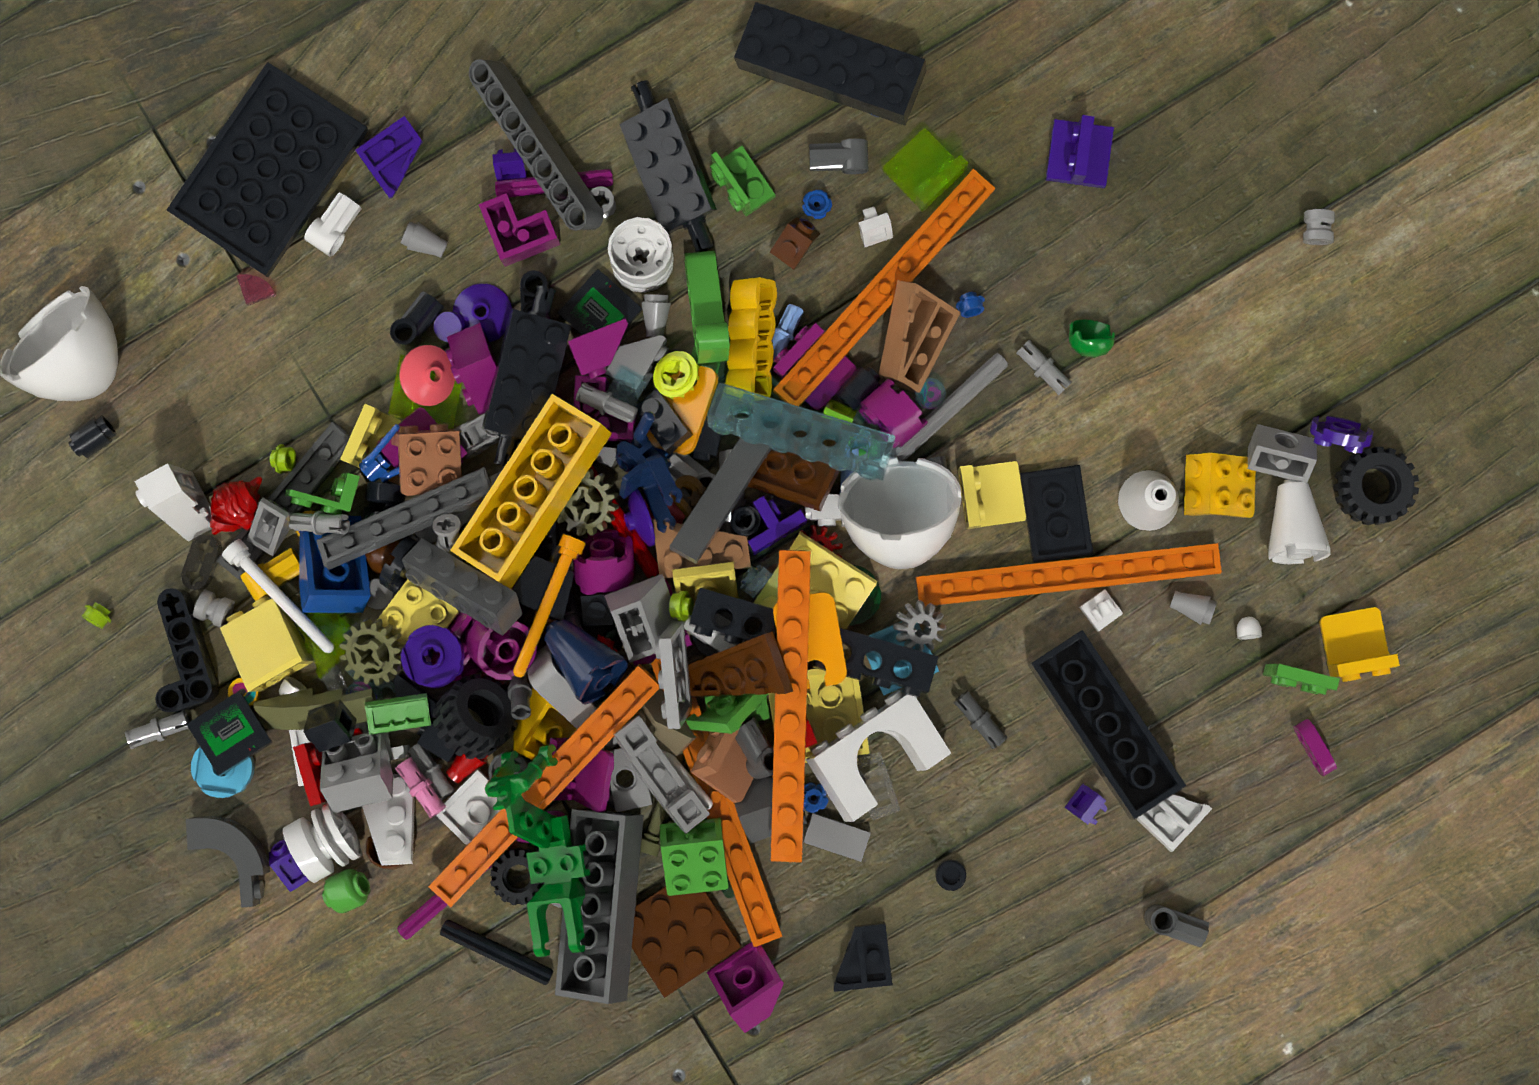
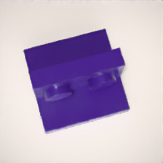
M1082 115L1079 122L1054 119L1045 180L1105 189L1114 127L1094 125L1095 116Z
M763 496L754 501L753 506L758 511L767 530L749 540L748 545L754 555L806 525L807 519L802 511L799 510L779 522L778 519L781 518V513L773 500L767 502Z

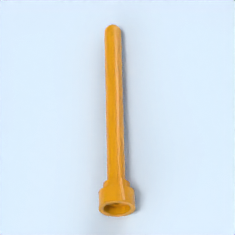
M563 534L558 545L561 547L559 550L561 556L514 666L513 673L516 677H522L526 673L572 559H576L578 554L581 555L586 543L566 534Z

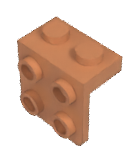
M431 424L430 430L418 431V426L416 425L400 426V432H396L391 439V445L398 446L400 491L403 495H421L462 477L460 434L458 430L448 429V424Z
M739 729L732 734L709 732V736L699 751L697 760L690 772L732 802L739 803L743 801L753 780V777H751L746 768L747 758L735 739Z

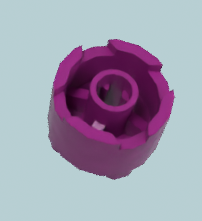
M887 379L861 402L862 408L858 412L868 424L872 423L881 430L877 434L888 447L896 448L898 446L901 448L924 428L928 421L918 418L923 414L903 390L897 394L892 389L895 383Z
M610 529L597 530V533L591 536L588 533V538L581 540L586 543L582 554H578L577 558L573 559L574 578L576 584L580 586V591L586 595H593L597 592H615L628 587L635 577L634 551L631 537H620L617 530Z
M518 619L502 636L496 631L485 627L479 621H475L468 632L466 650L473 661L487 675L497 680H511V677L515 676L513 669L530 629ZM537 646L535 648V651L533 653L527 670L530 668L535 659Z

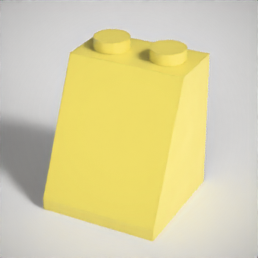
M269 596L252 604L254 609L244 614L242 611H239L226 619L227 624L220 627L248 692L264 691L282 681L285 677L315 662L292 619Z

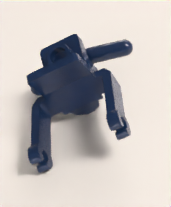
M647 411L643 414L634 431L632 444L622 441L617 445L616 461L623 471L628 472L622 478L619 495L625 499L641 487L642 493L657 522L658 530L665 533L667 526L663 522L669 523L670 530H674L676 524L675 518L667 505L671 506L673 504V498L669 495H674L676 502L680 503L682 491L676 486L668 470L671 462L657 451V448L647 437V433L655 420L654 413Z

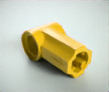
M289 548L269 562L261 563L257 566L280 587L299 575V555L293 548ZM247 572L240 576L255 602L265 596H269Z

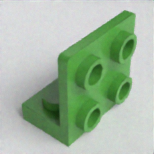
M743 146L722 159L717 152L711 154V175L720 188L725 185L729 195L727 198L736 212L741 210L746 217L776 197Z
M342 473L340 478H335L331 489V495L335 496L334 501L291 489L286 490L285 496L291 497L290 503L311 508L312 503L321 505L320 511L332 515H341L342 511L350 512L360 476Z
M721 818L704 819L687 833H684L676 823L660 824V844L667 895L673 896L728 889Z

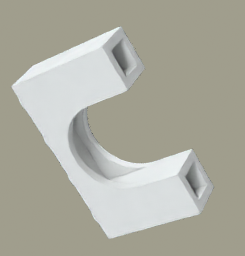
M900 690L896 691L885 699V706L879 710L873 707L860 716L862 719L860 723L854 727L851 723L844 726L835 733L838 738L829 744L827 740L819 743L811 749L813 755L805 759L845 822L855 821L878 805L860 776L857 767L858 750L862 742L872 733L884 732L893 736L901 744L917 771L928 770L951 754L915 696L901 693Z

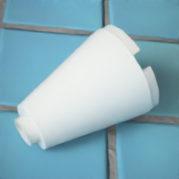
M1146 470L1133 474L1124 482L1119 491L1118 506L1128 524L1139 530L1152 531L1160 529L1172 521L1178 510L1179 496L1174 483L1167 476L1156 471Z
M1285 479L1284 484L1279 485L1277 490L1268 549L1269 560L1272 559L1274 563L1302 564L1304 559L1313 556L1314 562L1328 558L1331 555L1330 545L1309 484Z

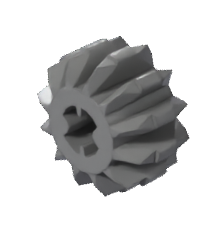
M918 600L915 610L911 604H905V609L908 613L904 615L902 612H897L896 616L902 622L893 624L895 630L901 631L896 636L897 641H905L904 647L912 649L915 646V650L922 652L924 644L929 650H934L932 640L943 641V637L937 631L946 630L945 624L938 623L944 615L940 611L934 613L935 605L932 603L925 607L924 603ZM916 623L923 624L925 629L923 631L916 630L914 625Z

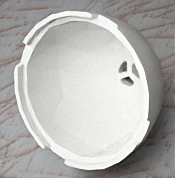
M81 286L79 288L81 292L74 294L71 291H66L42 308L19 331L18 335L21 340L13 351L6 349L0 361V376L30 394L56 401H81L94 398L105 392L116 376L118 348L113 324L94 293L88 287Z
M890 457L863 465L851 473L841 485L838 509L849 536L863 553L889 568L909 569L922 565L932 558L950 539L960 512L961 487L957 478L947 468L938 463L923 458H918L917 462L899 461L897 457Z

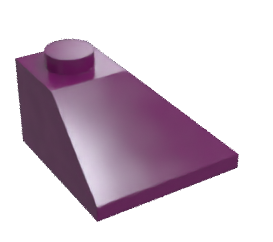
M626 318L568 341L581 375L588 373L591 379L607 372L605 366L611 364L628 326Z
M752 942L707 972L729 1015L744 1033L771 1016L784 984L763 946L753 947Z

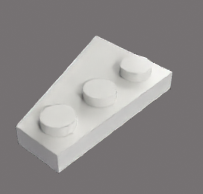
M393 774V799L362 806L382 866L413 864L415 797L410 795L409 787L399 774Z

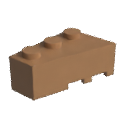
M897 280L879 375L885 379L892 380L896 386L902 389L920 393L961 312L918 284Z
M652 519L659 575L663 574L665 580L673 579L672 570L727 562L734 563L735 571L751 569L748 539L746 536L718 531L698 563L695 564L670 550V544L683 524L676 523L674 530H670L669 523L663 522L667 529L665 533H662L657 528L656 520Z

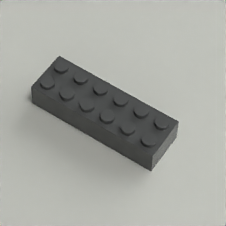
M572 809L570 825L572 846L586 845L583 857L585 869H590V875L578 878L585 889V898L581 906L585 935L580 940V944L585 945V951L578 953L570 951L563 911L555 988L556 996L604 1004L627 1001L644 815L607 810L605 812H595L591 809Z

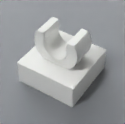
M874 206L863 210L865 218L864 221L859 222V229L864 247L893 238L891 221L887 213L878 216Z
M1103 589L1079 607L1097 632L1123 614L1106 589Z

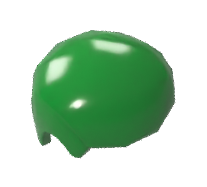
M1087 319L1075 320L1070 323L1069 343L1078 354L1084 357L1096 358L1106 355L1114 346L1115 333L1112 332L1111 336L1110 325Z

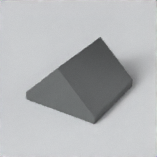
M773 775L762 779L753 778L743 801L734 803L749 844L771 837ZM804 817L803 825H804V824H807L805 817Z

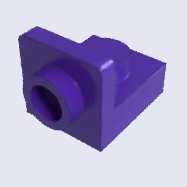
M285 840L277 842L269 852V865L291 892L309 881V879L296 864Z

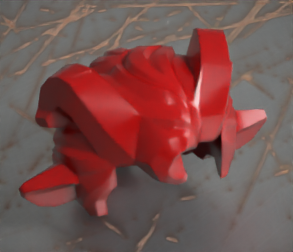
M256 477L250 482H244L243 480L224 482L213 490L210 505L212 514L210 527L212 528L213 535L221 531L235 532L240 528L245 530L251 529L255 517L254 513L258 508L257 503L260 497L258 490L263 480L262 477Z

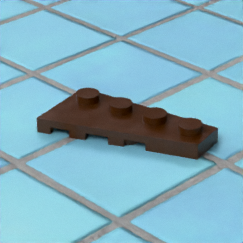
M773 632L763 634L688 664L691 697L727 694H787L793 692Z

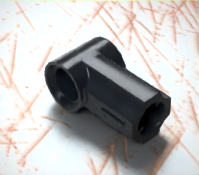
M422 291L405 314L392 323L390 327L392 340L404 351H411L418 347L423 334L444 309L443 305L431 295ZM402 330H413L410 339L406 341L398 339Z

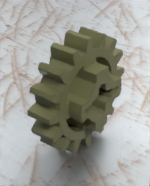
M589 469L580 482L578 491L573 493L563 508L562 516L557 521L558 523L566 521L568 523L566 527L568 532L577 528V535L581 536L585 534L587 529L591 536L597 533V528L603 531L608 527L606 522L615 520V516L610 512L619 509V505L612 503V499L619 495L618 493L610 492L609 489L613 486L612 481L606 484L603 482L605 474L601 473L594 477L593 469ZM585 497V502L590 503V506L587 508L586 503L581 502V498ZM593 512H602L597 520L590 522V519L593 518Z
M370 618L361 623L357 622L350 627L349 631L343 634L346 640L339 646L346 650V653L340 656L341 660H348L349 664L345 667V670L353 669L355 671L353 677L355 680L361 676L364 677L365 685H368L373 680L376 686L385 681L388 683L403 669L400 665V652L405 648V644H399L397 641L402 635L400 633L393 635L391 633L393 625L391 624L385 628L382 627V619L376 620L373 624Z

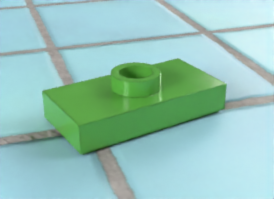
M427 693L365 702L369 734L431 726Z

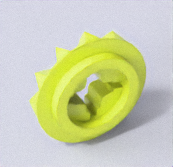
M674 351L668 353L660 359L655 367L653 374L654 385L662 395L668 398H684V394L694 390L693 385L695 381L700 379L698 376V369L700 367L694 357L686 352ZM678 371L685 375V377L677 378L676 381L668 376L677 374Z

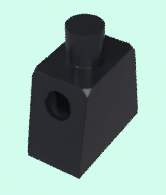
M553 544L547 560L537 556L532 558L512 589L516 592L520 605L538 611L561 556L559 553L560 546ZM568 570L549 615L553 619L560 621L564 619L574 578L573 571Z

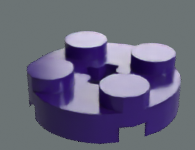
M1319 416L1312 419L1310 433L1315 436L1313 442L1318 445L1330 447L1333 443L1344 446L1346 451L1352 453H1362L1364 447L1371 445L1373 430L1369 427L1367 433L1360 430L1361 424L1358 422L1327 416L1325 422H1318Z
M427 625L416 629L410 634L409 640L401 652V664L405 674L411 680L422 686L439 688L448 685L462 673L465 659L464 648L460 639L451 630L435 625ZM431 648L435 652H440V657L435 665L430 661L426 662L425 658L430 655L429 650Z

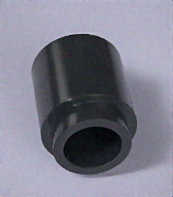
M860 366L840 386L841 390L837 393V396L853 411L858 407L862 408L861 402L880 386L878 382L881 380V377L871 367L868 366L864 369Z
M101 415L97 419L95 417L91 418L69 434L71 441L68 444L77 456L84 455L86 458H89L111 443L112 438L117 433L110 422Z

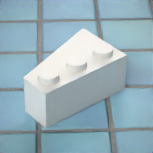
M167 463L134 481L139 489L135 492L140 503L144 507L148 506L153 513L188 542L212 529L210 527L212 517L211 506L193 472Z

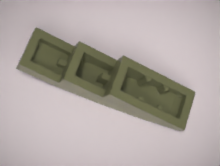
M309 688L254 702L253 706L264 729L304 730L310 710L340 699L356 718V724L367 722L365 702L377 701L372 688L345 695L343 688L315 694L314 689Z

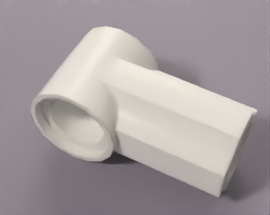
M339 192L323 216L315 219L309 226L304 239L329 257L333 256L345 239L344 233L362 208Z

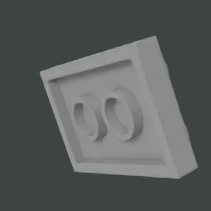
M671 621L655 643V654L657 659H661L662 670L658 674L659 688L664 689L665 697L661 705L662 717L667 719L668 729H680L692 710L684 621Z

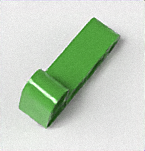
M715 251L684 253L697 363L728 361L730 350L727 322H724Z

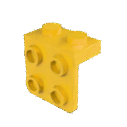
M1218 453L1186 455L1184 515L1253 517L1255 510L1256 471L1247 469L1248 457Z
M1372 607L1321 617L1319 623L1330 676L1341 677L1342 682L1361 679L1360 673L1371 671L1372 676L1386 675L1391 673L1390 668L1400 666L1398 654H1389L1381 611L1378 608Z

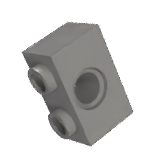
M1257 424L1248 446L1247 469L1307 484L1317 461V444L1313 442L1314 438Z
M621 748L609 750L614 755V770L611 775V788H609V806H615L616 812L652 805L654 801L651 791L638 775ZM621 770H629L634 775V782L631 786L624 787L618 782V774Z

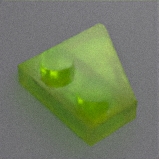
M304 613L334 644V650L331 653H325L298 626L300 633L305 637L307 651L309 654H312L317 667L316 674L322 679L341 661L340 656L346 653V650L339 646L346 640L343 634L349 631L351 626L337 613Z

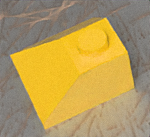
M532 687V696L530 697L531 715L523 720L517 719L518 726L514 731V751L531 760L538 755L541 746L550 744V738H569L576 731V728Z

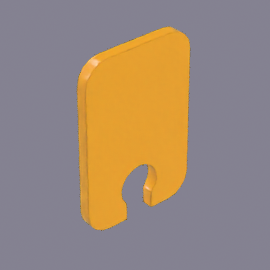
M699 366L698 376L700 379L697 380L694 390L684 394V398L674 397L671 399L665 396L693 434L673 453L687 455L694 451L718 384L717 373L708 367ZM678 371L677 374L668 376L676 381L677 378H682L684 374ZM649 430L647 437L656 448L664 450Z
M829 593L810 594L808 662L818 660L825 665V685L831 686L844 681L847 675L834 598ZM778 602L773 608L776 631ZM807 678V689H810V682Z

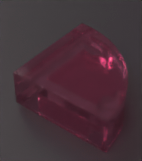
M249 274L237 276L248 306L277 296L272 286L264 279Z

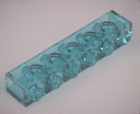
M720 382L707 414L708 427L712 428L716 433L722 435L730 433L740 436L744 441L751 444H757L758 442L766 444L780 453L792 452L798 454L806 461L816 462L818 460L829 464L830 467L839 471L847 469L857 472L861 477L868 480L884 479L895 444L894 435ZM738 413L749 415L748 418L743 420L737 419L734 416ZM775 422L778 426L770 429L766 428L764 424ZM796 431H804L807 433V435L805 437L799 438L794 436L793 433ZM825 440H833L837 444L828 447L825 446L822 442ZM859 448L863 449L866 454L857 456L851 451Z

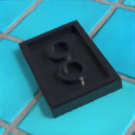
M1080 465L1020 473L1032 563L1093 555Z

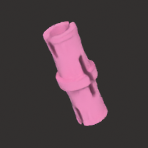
M412 757L404 760L395 768L409 787L410 795L416 797L429 818L436 816L446 808V805L432 788V781L429 778H425Z

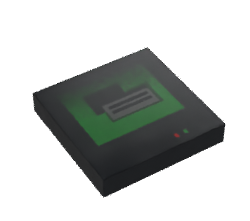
M597 269L558 311V315L568 324L572 325L579 334L584 335L625 318L629 326L643 309Z
M241 691L236 692L186 724L218 776H222L273 743Z

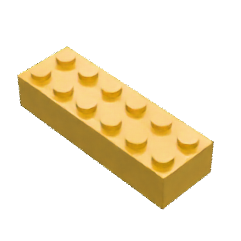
M552 394L450 551L499 583L512 589L612 433L600 422Z

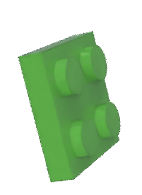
M1265 664L1263 676L1271 678V684L1295 688L1296 684L1301 685L1300 691L1317 695H1326L1327 690L1337 691L1340 678L1283 664Z

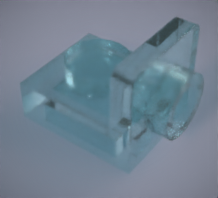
M620 369L606 393L612 392L614 398L635 407L640 403L638 399L646 387V382L630 372Z

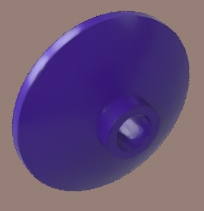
M476 284L466 288L459 294L453 306V312L463 317L466 329L480 323L490 343L498 340L505 334L510 310L512 309L506 294L490 284ZM485 307L486 314L483 317L476 316L477 308Z
M636 489L628 497L629 512L624 513V521L628 530L635 529L642 541L650 547L655 545L654 528L646 503L639 490Z

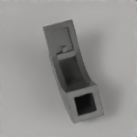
M202 816L186 819L188 850L211 848L227 854L234 861L238 870L241 908L254 907L260 904V899L264 897V884L262 880H259V875L269 873L270 865L267 854L257 837L245 826L228 818Z

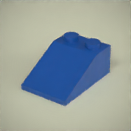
M348 516L347 520L352 525L362 519L361 516ZM300 531L299 588L302 613H363L371 596L365 554L328 570L324 567L316 540L331 533L315 535L313 532Z

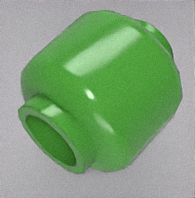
M355 869L343 870L330 876L325 881L322 893L323 901L337 913H347L363 906L367 902L370 884L362 872H358Z

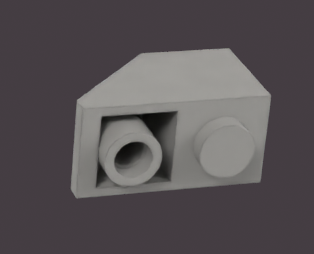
M659 335L620 346L611 364L606 369V377L636 394H639L641 389L647 390L653 379L651 371L654 365L668 353L669 348L666 347V338Z

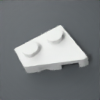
M1172 795L1138 817L1137 820L1172 852L1212 808L1209 805L1186 800L1184 797Z

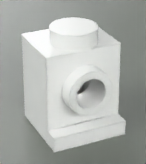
M829 494L821 512L805 507V518L817 521L818 526L821 527L836 526V521H841V527H845L838 509L840 494Z

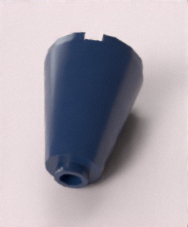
M555 620L546 628L544 640L576 699L582 704H590L606 694L603 689L609 683L615 686L625 674L628 663L622 655L569 620Z

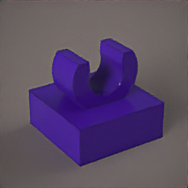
M515 148L514 152L503 153V149H499L497 154H493V166L497 181L527 178L526 165Z
M1084 784L1080 786L1064 807L1087 825L1089 823L1096 825L1098 821L1093 817L1100 809L1104 812L1107 810L1104 804L1106 800Z

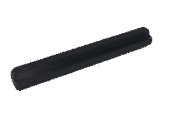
M446 920L440 929L441 936L543 985H547L553 976L554 971L551 968L451 920Z

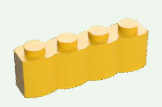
M757 277L734 280L730 290L732 312L728 322L730 350L727 365L729 371L725 380V394L729 401L741 403L768 401L771 396L772 377L770 370L774 359L772 339L775 333V315L773 310L777 301V288L774 280Z

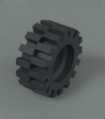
M522 848L509 850L501 855L493 864L494 867L490 873V876H492L490 881L491 887H494V893L496 896L499 895L503 902H510V905L527 904L544 885V882L531 884L530 880L526 887L515 888L508 881V871L512 866L523 865L529 870L526 853L532 852V850H524Z

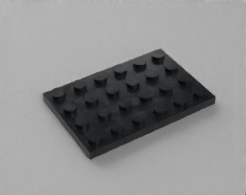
M267 62L166 210L261 274L269 277L369 129Z

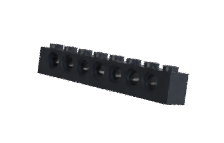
M703 588L699 589L689 626L695 627L694 633L707 637H712L713 633L725 636L723 641L734 645L741 644L742 641L746 642L766 633L773 632L774 634L776 630L773 608ZM726 610L732 615V622L728 626H719L715 622L714 616L718 611ZM749 619H757L762 625V631L757 635L748 634L744 628L745 622ZM840 628L842 644L846 645L851 653L850 658L845 661L847 668L846 677L860 680L861 675L873 679L872 684L890 689L891 684L903 687L902 693L915 697H920L921 693H929L939 656ZM867 653H875L879 657L880 665L877 669L871 670L865 666L864 656ZM812 660L814 662L813 667L826 671L825 665L821 661ZM903 661L909 666L910 672L906 678H899L895 675L894 665L896 662Z

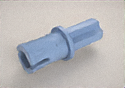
M787 305L777 328H775L772 339L774 359L785 347L787 348L790 340L794 341L795 337H793V334L804 313L796 305Z

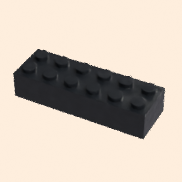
M755 2L734 56L738 69L906 126L927 71L926 61L923 58Z
M1083 630L1028 665L1129 819H1137L1186 786Z

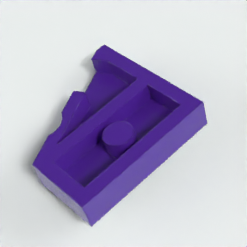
M403 116L355 151L391 199L396 194L423 141L406 117Z

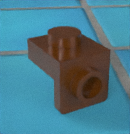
M796 217L787 224L770 253L794 270L811 245L818 239L820 233L815 230V226L811 222Z

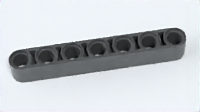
M479 59L472 62L469 67L471 83L566 226L574 231L596 230L603 222L601 207L507 67L500 61Z

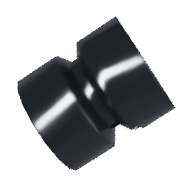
M367 482L365 499L369 502V505L364 507L362 520L405 502L406 495L401 493L400 486Z

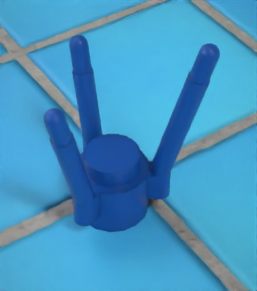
M395 424L373 451L359 464L363 474L372 482L381 479L383 483H386L393 476L399 474V467L389 471L388 467L392 464L381 453L382 449L399 430L400 426L398 424Z

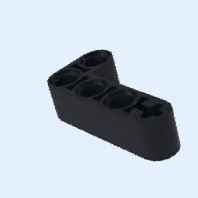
M165 589L158 596L157 604L181 680L161 687L156 693L155 700L158 708L162 711L179 712L211 702L218 696L220 689L199 619L193 617L195 606L190 594L181 589ZM174 597L179 598L180 602L176 604V607H171L170 602L174 601ZM180 614H185V617H178L174 619V616H180ZM186 623L190 628V633L183 640L179 636L178 630L181 624ZM192 652H195L199 657L198 665L195 668H191L187 662V658ZM200 681H204L208 686V692L204 697H200L196 691L197 684ZM172 690L177 692L179 696V701L174 707L168 703L167 699L168 694Z

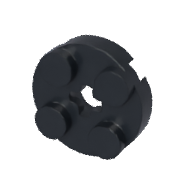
M412 534L406 536L392 551L391 555L395 559L391 566L385 563L379 579L380 584L397 594L408 579L405 575L406 569L402 559L421 540L420 537L413 536Z

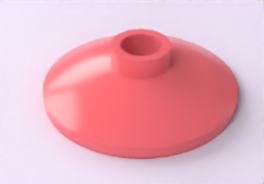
M422 345L412 349L405 356L400 367L399 377L401 387L411 401L423 406H433L443 402L450 395L455 384V378L446 352L433 345ZM433 370L435 372L434 381L430 378V373Z

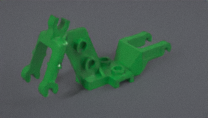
M553 744L541 746L538 755L532 762L528 763L529 766L525 771L519 774H514L520 770V765L514 763V759L519 755L518 752H504L501 756V767L495 770L492 778L485 785L487 796L497 797V802L493 809H506L509 832L539 847V851L526 853L531 884L544 882L540 890L527 903L533 951L537 957L550 955V950L545 949V944L549 942L546 910L550 903H559L563 908L570 951L572 953L585 951V945L580 944V940L585 935L581 915L585 889L578 878L590 875V869H585L583 857L586 845L572 846L567 815L556 817L526 802L521 795L528 791L536 780L542 777L546 767L557 765V758H552V752L556 750Z

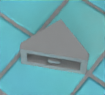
M262 498L259 502L247 541L273 556L290 530L288 523L290 515L293 513L272 500Z

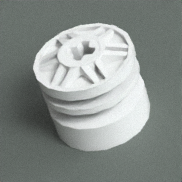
M636 217L624 221L614 229L609 238L608 254L614 276L622 286L633 292L646 293L653 291L666 283L673 271L674 257L669 234L661 224L650 218ZM642 255L644 258H647V262L642 264L640 260L637 261V256Z
M328 803L322 805V811L319 809L311 811L313 825L307 819L301 817L283 828L284 839L293 859L303 874L313 883L334 872L332 858L343 867L349 864V858L356 860L362 856V849L353 825L342 811L333 813Z

